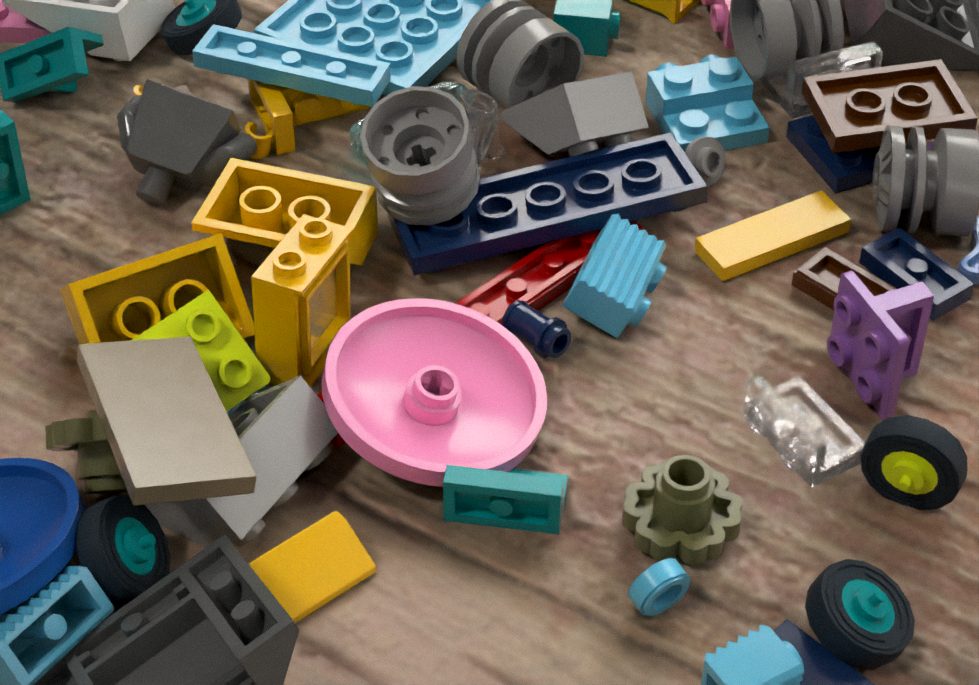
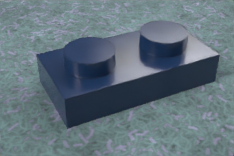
M813 115L788 122L786 137L835 194L872 183L875 159L866 149L833 153Z
M900 227L863 246L861 249L859 263L895 288L899 289L923 282L934 294L930 319L932 320L939 318L971 299L974 283Z

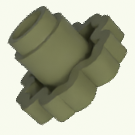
M96 410L88 411L87 418L52 422V425L45 426L46 450L77 452L78 479L85 482V494L128 492Z
M678 455L661 462L659 465L645 467L642 471L641 482H634L626 486L622 524L626 529L635 532V547L642 552L650 553L651 557L657 561L669 558L674 559L676 556H679L686 564L698 565L706 560L721 557L724 550V542L733 541L738 538L743 501L739 495L728 491L729 478L725 474L714 471L713 468L698 457Z

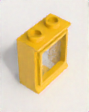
M303 214L251 276L256 357L271 378L270 383L278 385L301 375L311 388L323 372L326 357L334 337L351 319L350 244L346 243V241L353 234V228L329 222L323 218Z

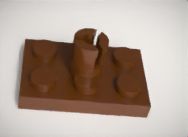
M942 59L803 77L801 93L833 153L866 149L875 159L887 125L903 127L905 143H907L912 126L922 127L926 140L935 139L940 128L976 129L978 117Z

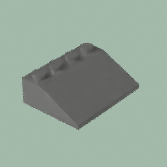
M844 0L852 48L863 59L868 61L876 60L886 66L942 59L948 70L979 71V0Z

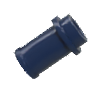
M523 300L513 302L503 315L502 326L534 346L535 353L542 358L560 357L567 350L571 342V332L567 329L565 321L557 317L550 319L530 307Z

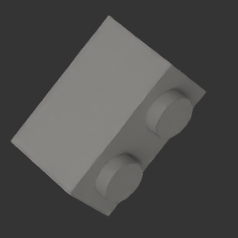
M632 71L564 83L500 112L503 122L548 155L568 151L571 157L599 150L597 144H602L603 148L629 143L632 142L631 134L649 128Z

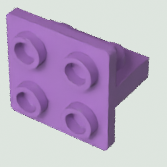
M848 271L840 276L838 293L834 299V316L831 333L827 339V350L832 362L837 367H841L855 384L860 398L865 403H869L879 417L884 420L894 416L901 380L916 375L918 372L934 294L923 282H919L873 296L854 271Z

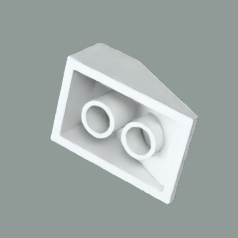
M2 0L3 5L52 33L66 27H72L102 35L104 45L86 53L92 56L112 58L115 61H131L161 30V25L166 16L175 9L174 0Z

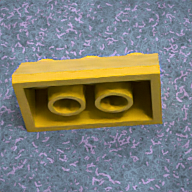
M230 158L191 222L192 231L210 235L222 233L224 238L275 248L302 215L305 214L353 228V234L346 241V243L350 244V264L362 266L378 235L376 186Z
M222 233L67 284L60 289L80 344L131 341L208 289L243 339L255 335L254 322Z

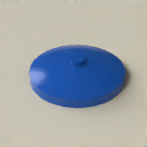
M32 458L0 459V615L24 602L47 585L67 565L77 550V525L84 511H86V506L69 473L47 461Z

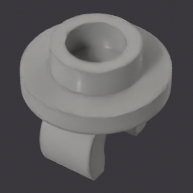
M702 136L694 139L686 148L685 154L706 185H713L720 179L725 169L726 156L724 148L718 140L712 137Z

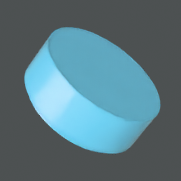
M664 559L647 568L635 579L629 588L628 597L642 615L654 616L669 609L684 596L689 588L690 577L676 559Z

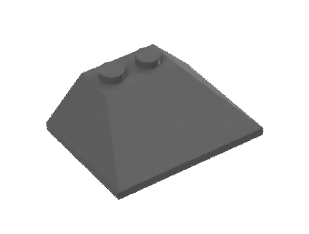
M224 534L102 621L33 685H283L299 628Z

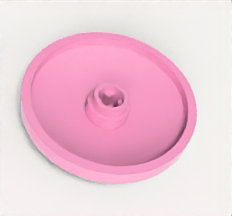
M425 298L399 299L384 302L360 312L351 318L334 337L323 369V401L327 414L342 439L362 458L379 469L418 484L443 487L447 465L509 472L521 463L533 448L547 410V393L543 375L538 364L523 343L493 319L478 311L452 302Z

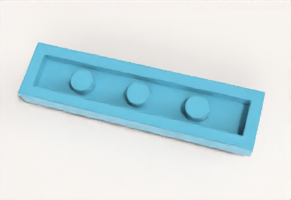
M215 24L210 27L192 51L194 67L373 107L391 80V63Z

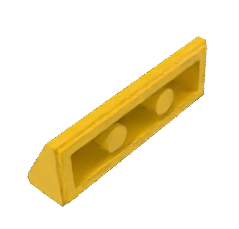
M338 511L330 513L248 563L295 623L377 572L376 565L347 520Z

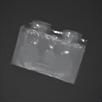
M761 375L748 379L746 399L743 407V416L755 433L761 434L779 453L785 466L790 470H795L811 488L861 464L860 455L865 442L801 376H797L773 388Z

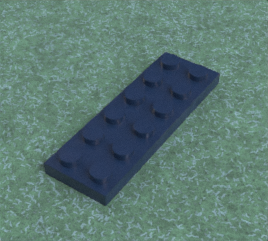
M670 132L481 178L479 180L478 192L469 206L448 221L428 226L409 225L391 217L389 214L388 219L415 276L427 272H438L447 267L475 260H486L495 255L523 248L538 247L543 243L603 229L612 214H619L621 219H628L629 223H634L639 219L671 211H682L687 207L707 203V185Z

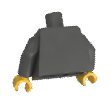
M148 79L144 87L142 85L134 86V97L117 115L121 147L126 152L133 168L139 173L144 174L136 195L141 200L157 207H163L173 185L195 193L200 191L205 183L215 181L221 175L230 158L246 160L249 157L253 159L267 157L270 153L273 133L271 132L265 136H257V124L254 122H248L245 125L244 133L239 135L241 129L233 110Z

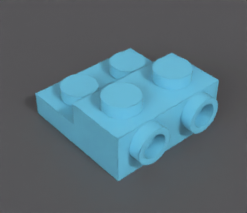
M708 55L699 63L685 66H677L674 63L668 62L658 66L655 71L647 73L645 103L662 133L671 132L684 152L694 139L702 136L718 140L723 146L724 151L768 143L770 127L752 100L754 84L736 56L721 58L718 55Z

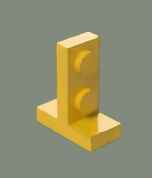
M248 79L250 102L266 134L269 132L273 133L272 146L276 155L295 151L293 126L372 108L366 105L352 104L344 100L308 94L304 91L273 84H264L260 81Z

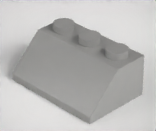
M301 375L248 397L231 410L233 412L229 415L230 421L257 476L254 493L146 504L145 506L156 517L161 526L205 548L224 534L232 544L235 543L238 547H241L262 531L265 523L261 518L271 507L276 508L282 505L295 494L299 488L295 480L304 470L309 471L327 458L332 451L328 443L338 433L327 414L325 404ZM242 409L247 410L244 413H239Z

